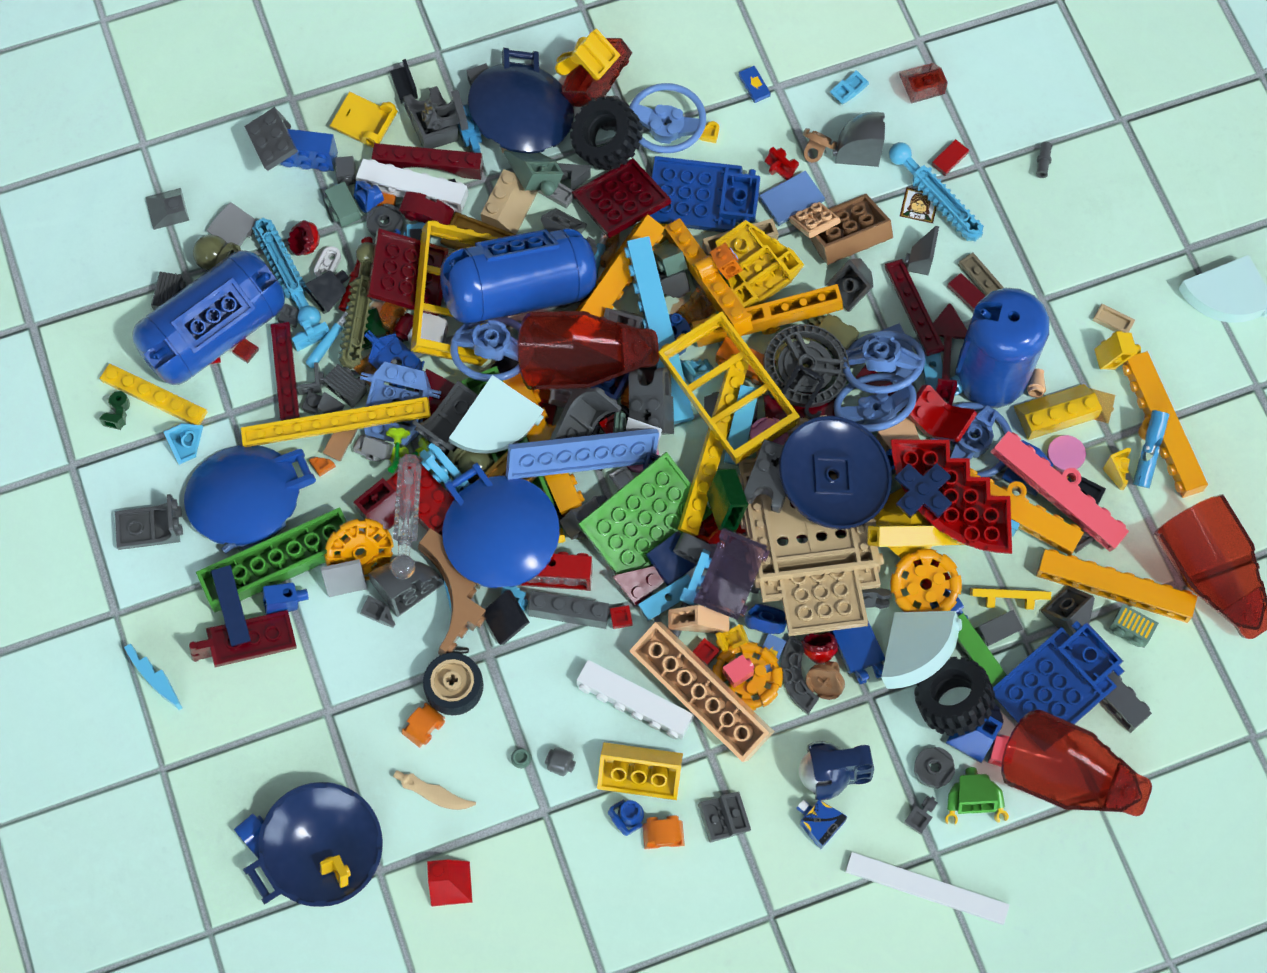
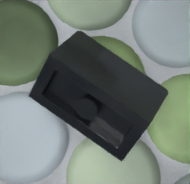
M406 59L402 60L403 67L390 71L401 104L404 103L403 96L409 94L418 99L417 89Z

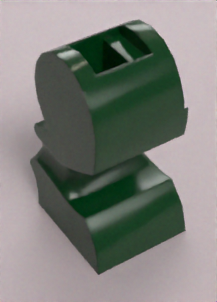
M116 391L108 400L111 409L115 413L109 414L106 412L99 419L103 426L121 430L126 425L127 414L125 411L129 409L130 401L123 391Z

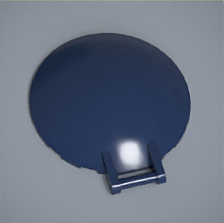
M503 47L502 64L492 66L479 74L469 90L468 110L472 121L479 127V131L489 141L492 139L500 144L499 147L506 150L528 154L544 152L545 149L559 145L571 130L574 120L571 98L556 78L539 68L538 51L531 53L509 50V48ZM509 57L529 59L532 64L509 62Z
M329 782L309 783L299 786L283 795L269 810L259 834L258 848L260 859L244 868L243 871L245 875H249L263 898L261 900L264 905L280 894L294 902L312 907L332 906L342 903L364 889L379 866L383 839L378 818L364 798L345 786ZM340 855L343 864L348 865L351 876L348 877L347 886L340 888L334 872L325 875L321 874L320 862L325 858ZM257 867H261L275 891L272 893L268 892L255 871Z

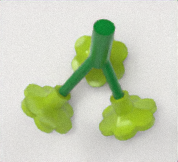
M389 428L386 431V435L393 438L395 444L389 459L391 464L388 467V472L394 473L398 467L403 468L412 460V457L419 456V453L424 449L426 452L428 451L427 446L430 443L424 437L420 438L418 442L419 448L410 454L407 447H399L402 439L410 435V431L404 428Z

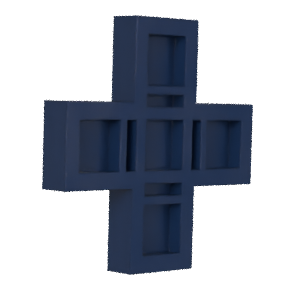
M937 463L924 476L910 464L906 465L895 476V479L908 492L896 503V506L911 518L924 505L939 518L952 505V502L939 491L951 478V475Z

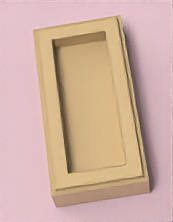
M1101 304L1093 321L1114 332L1123 331L1129 333L1135 319Z

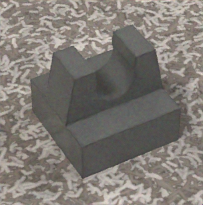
M288 304L283 305L278 322H289L291 327L296 328L298 325L297 316L299 309Z

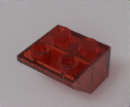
M934 63L899 72L911 104L943 95L946 92L948 84L942 68Z

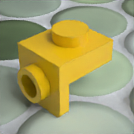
M740 624L729 629L728 632H718L715 634L717 637L716 644L723 652L728 651L730 645L734 649L749 643L743 625Z
M340 855L327 857L320 862V872L322 875L334 872L340 888L348 885V877L351 876L347 864H343Z

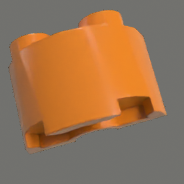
M425 703L423 708L418 707L407 720L409 724L406 728L402 729V734L420 748L423 744L429 743L432 738L431 732L434 729L439 730L444 725L445 717L428 703Z
M679 816L666 817L667 819L658 820V817L647 818V823L643 824L644 849L685 846L683 822L679 820Z

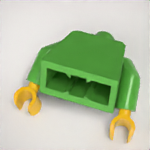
M975 767L967 768L965 770L966 775L959 777V782L953 785L948 794L947 810H949V814L945 818L946 824H948L949 816L955 818L954 825L958 822L955 811L958 814L996 812L994 819L997 823L1000 822V813L1003 814L1004 821H1007L1009 815L1003 809L1005 803L1002 789L994 781L990 780L989 775L978 774Z

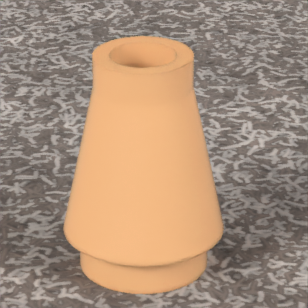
M1034 369L1028 384L1027 391L1031 397L1039 398L1046 392L1044 370Z

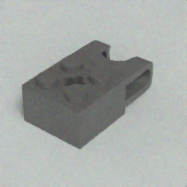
M438 87L429 88L432 102L438 106L446 105ZM412 94L403 96L404 107L423 148L433 149L458 141L457 125L444 127L440 130L427 129L426 123L422 119V111L425 110V102H428L429 99L418 101ZM449 114L443 115V116H439V117H442V118H444V117H449Z
M666 367L656 369L653 382L648 385L645 374L641 370H632L629 372V418L661 428V435L674 434L671 373Z
M764 439L744 494L749 504H752L754 499L761 494L771 497V511L780 513L787 496L784 492L779 473L780 455L784 445Z

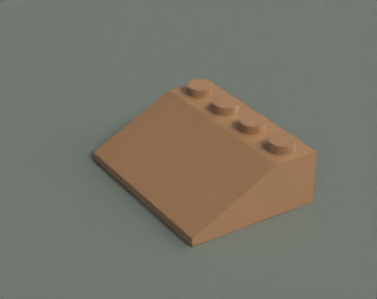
M867 194L829 208L840 218V223L810 239L820 257L829 265L892 239L893 232L891 220Z

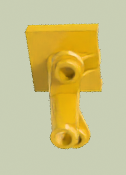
M596 28L587 37H580L573 51L562 53L557 58L555 70L559 75H567L577 66L582 65L597 81L618 59L620 54Z

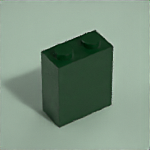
M717 469L706 496L718 530H737L749 504L736 469Z

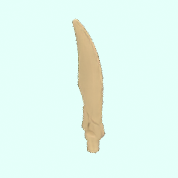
M397 770L393 776L401 781L403 788L416 792L440 807L462 810L476 805V802L462 799L440 785L425 783L413 773L405 775Z

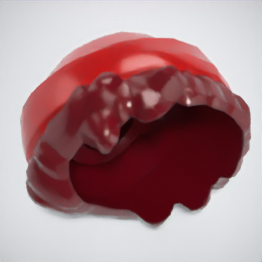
M302 220L289 232L290 237L287 239L293 254L296 256L308 255L313 253L319 245L320 234L314 223Z
M829 632L822 634L810 633L801 640L805 655L816 664H825L838 651L837 640Z

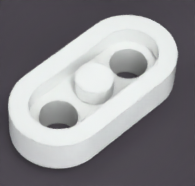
M331 246L324 249L314 268L316 278L322 275V272H328L329 270L335 273L341 261V254L338 248Z

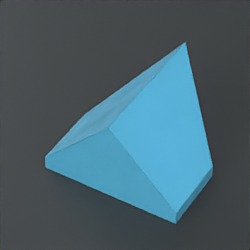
M701 359L699 361L680 360L684 377L689 384L714 369L708 359L703 361Z
M180 423L163 431L178 464L196 457L203 430L202 425Z

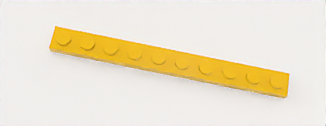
M742 359L726 370L712 418L737 402L740 386L744 383L749 366L746 359ZM734 413L716 424L726 439ZM708 428L678 526V530L692 536H698L708 502L706 494L717 472L724 449L710 428Z
M428 397L241 427L243 447H251L431 417Z

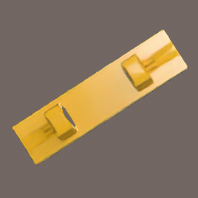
M970 587V596L986 597L985 607L995 608L996 597L1025 599V609L1034 610L1035 600H1051L1050 591Z

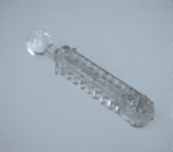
M405 454V456L399 459L395 525L393 530V539L398 541V556L391 562L390 569L392 574L401 580L409 579L416 569L415 562L410 557V546L412 547V542L417 541L421 459H418L415 454Z

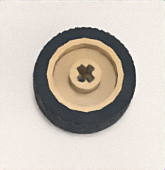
M460 653L440 655L428 665L424 673L423 689L426 698L433 708L445 715L456 716L467 713L478 704L483 693L484 684L481 671L477 664L466 655Z

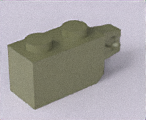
M828 313L826 316L821 315L809 318L807 321L810 325L821 327L832 333L841 342L845 351L858 340L860 332L854 326L843 323L835 315L832 316Z

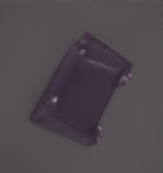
M724 527L719 535V540L721 541L716 545L717 548L705 578L701 583L700 587L702 588L696 594L693 602L738 620L740 616H745L748 608L745 603L762 561L766 562L770 550H767L768 545Z

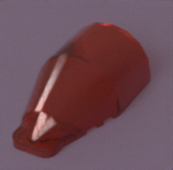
M586 311L529 312L523 318L519 328V369L523 383L529 390L587 389L635 369L655 366L659 361L658 337L654 330L635 328L608 320L602 316L592 315Z
M1223 494L1210 497L1187 508L1155 531L1154 537L1183 584L1232 624L1242 638L1253 639L1267 630V595L1259 573L1260 566L1256 561L1254 553L1255 546Z
M1042 710L1030 711L1018 722L1009 737L1002 758L1001 774L1005 784L1066 810L1123 812L1137 817L1144 813L1152 792L1151 781L1136 773L1124 760L1116 756L1111 751V748L1103 744L1093 732Z

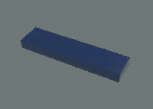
M231 565L211 570L231 646L251 642Z

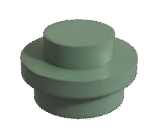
M523 748L515 750L511 756L512 764L520 769L526 768L531 763L530 752Z

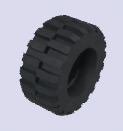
M609 96L606 99L598 97L597 101L591 100L587 106L583 105L580 108V113L575 115V122H572L571 125L573 131L570 132L571 144L576 154L597 169L610 170L611 167L616 169L620 167V164L625 165L629 162L628 159L630 157L633 158L635 150L640 147L639 140H642V133L640 132L642 124L639 122L638 115L621 100ZM616 120L617 131L613 139L604 146L596 147L595 139L600 127L608 121Z
M950 657L935 674L917 683L914 692L916 704L927 725L931 729H935L936 732L940 734L946 732L949 736H954L955 733L964 735L967 731H970V733L975 731L977 726L981 727L985 723V718L989 719L992 714L991 710L995 706V692L985 669L974 660L969 662V659L961 657V659ZM956 687L971 689L968 697L958 704L942 705L939 703L943 694L950 689Z

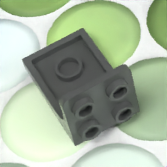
M275 107L244 126L267 171L298 152L287 130L291 129V124Z
M457 381L430 418L421 423L415 420L412 422L417 426L414 430L443 451L446 449L454 451L456 446L448 442L449 437L478 395Z
M601 388L573 389L550 440L590 436L601 418L612 412H620L621 407L617 404L616 400L609 398Z
M167 494V502L159 506L115 511L117 549L123 550L180 542L183 528L182 524H179V517H182L181 507L178 506L177 500L171 494Z

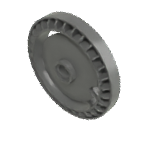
M798 324L783 329L772 338L764 354L763 367L781 392L796 366L803 363L808 364L810 369L823 376L825 383L821 389L830 382L832 376H837L836 381L831 387L818 393L811 407H809L812 408L829 403L841 392L847 381L843 373V369L847 367L843 366V364L847 362L849 367V361L845 348L832 333L818 326ZM803 338L816 340L824 346H826L834 356V359H832L830 353L821 344L810 340L808 344H805ZM786 342L787 346L782 350L778 358L780 379L775 369V354L778 348ZM798 371L797 376L784 396L790 404L805 407L812 394L803 393H813L819 381L803 374L802 371Z

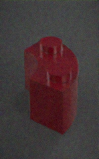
M406 192L399 209L409 221L423 223L437 221L444 225L450 224L454 210L438 199L437 202L427 199L425 194L417 192Z

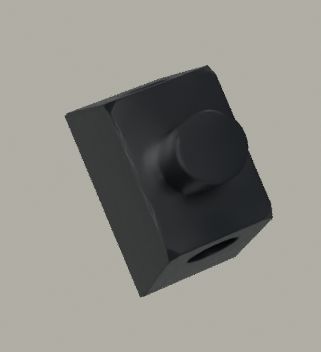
M329 270L301 287L325 314L333 308L347 291L343 283L349 277L343 270L336 275Z

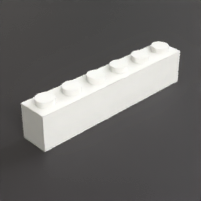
M363 159L356 176L357 181H366L371 186L377 185L383 193L404 198L406 192L425 194L427 199L437 202L438 199L459 213H462L468 197L467 185L461 182H451L442 177L436 178L426 173L413 172L407 168H397L392 164L378 163L373 159Z
M589 660L577 678V686H579L582 692L587 694L591 692L597 695L596 698L598 700L614 704V708L621 712L626 710L636 720L642 721L643 719L649 722V726L656 730L662 729L666 731V734L673 739H683L693 720L694 714Z

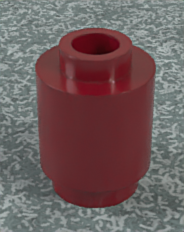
M409 313L401 316L392 330L401 342L408 341V334L413 327L414 316Z

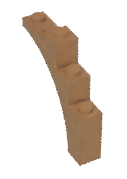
M430 528L419 542L418 550L439 570L450 595V628L438 651L439 655L452 653L457 646L455 642L459 637L462 639L468 629L474 631L476 627L480 628L486 620L484 617L486 610L470 600L477 592V589H475L477 583L467 580L453 567L445 552L442 536Z

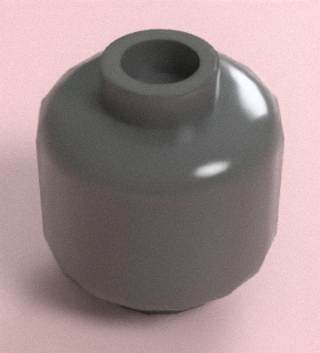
M556 747L554 750L550 749L545 764H547V769L550 772L565 776L568 772L572 773L576 761H573L574 755L572 752Z

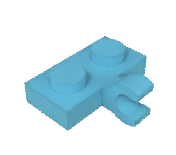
M307 319L301 322L305 332L297 333L292 338V341L298 352L322 340L329 332V328L326 322L317 323L311 327Z

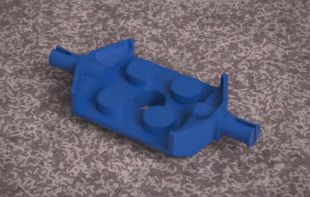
M369 330L364 335L372 343L368 361L377 370L384 362L391 363L394 359L400 360L401 366L423 370L425 362L421 361L396 337V334L377 338ZM391 383L394 387H397V388H401V389L408 388V387H405V386H401V385H397V384Z

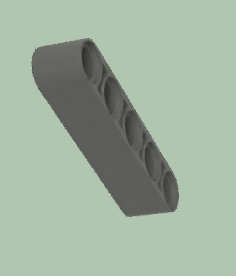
M681 533L673 550L675 554L697 565L703 549L711 552L709 557L712 558L709 569L706 570L749 592L759 593L760 588L755 589L754 582L750 581L749 570H752L751 565L690 534Z

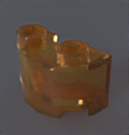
M697 287L691 294L689 301L682 305L676 313L680 314L688 322L690 329H692V322L708 318L717 309L704 292Z
M388 302L382 305L380 319L387 335L394 334L392 330L396 326V320L404 316L409 311V308Z

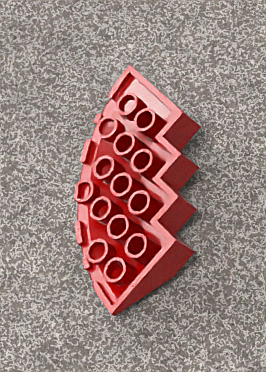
M891 439L892 458L897 474L906 465L910 464L924 476L937 463L951 475V478L939 491L952 502V505L939 518L924 505L918 510L928 522L950 538L967 546L994 553L1012 554L1010 496H991L990 477H970V458H950V440Z

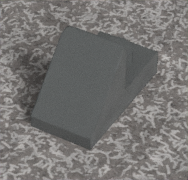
M558 163L564 173L561 180L571 179V189L573 191L591 178V165Z
M308 392L302 406V411L313 415L343 411L344 404L326 392L322 396Z

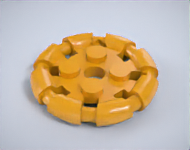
M367 518L362 521L353 519L339 526L340 529L338 531H333L325 546L327 553L324 556L327 566L360 559L366 581L370 580L369 576H365L366 574L368 575L376 567L391 561L393 555L391 550L394 547L393 539L388 529H384L383 525L378 521ZM346 534L348 537L343 541L341 538ZM364 548V552L361 555L355 554L357 549Z
M919 549L913 554H906L899 560L895 566L897 568L894 574L892 573L890 588L891 593H894L896 598L894 601L902 611H950L956 605V599L962 590V579L956 570L958 567L951 558L945 554L937 553V550ZM920 559L922 565L915 567L913 562ZM932 560L940 562L938 568L931 565ZM904 571L909 573L907 580L901 577ZM949 572L951 579L945 580L944 573ZM923 579H929L932 582L930 589L924 590L921 588L920 583ZM907 588L909 595L903 597L901 590ZM945 589L951 591L949 597L943 596ZM914 601L921 603L919 609L913 606ZM937 601L939 607L932 609L930 603Z
M749 642L734 649L730 645L728 651H722L716 658L717 663L713 665L712 671L723 682L728 681L722 673L723 666L735 660V654L741 652L746 659L749 658L755 667L753 669V678L751 681H744L735 688L729 683V688L737 695L742 696L741 699L753 711L761 706L763 708L766 707L777 697V691L782 687L783 672L777 663L779 660L770 649L760 647L755 642ZM754 653L761 655L759 660L752 657ZM770 664L772 671L767 673L765 666ZM766 682L771 684L770 689L764 688ZM758 694L759 699L753 701L751 696Z

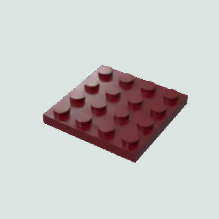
M634 158L628 160L629 162L625 165L621 164L619 168L610 170L572 192L574 199L608 238L641 221L647 214L650 216L671 204L670 197Z
M380 228L376 231L367 297L414 310L421 240ZM429 243L427 265L441 268L443 259L448 255L449 249ZM427 273L424 303L441 307L443 293L440 275ZM423 311V313L432 314L436 316L439 315L437 313Z

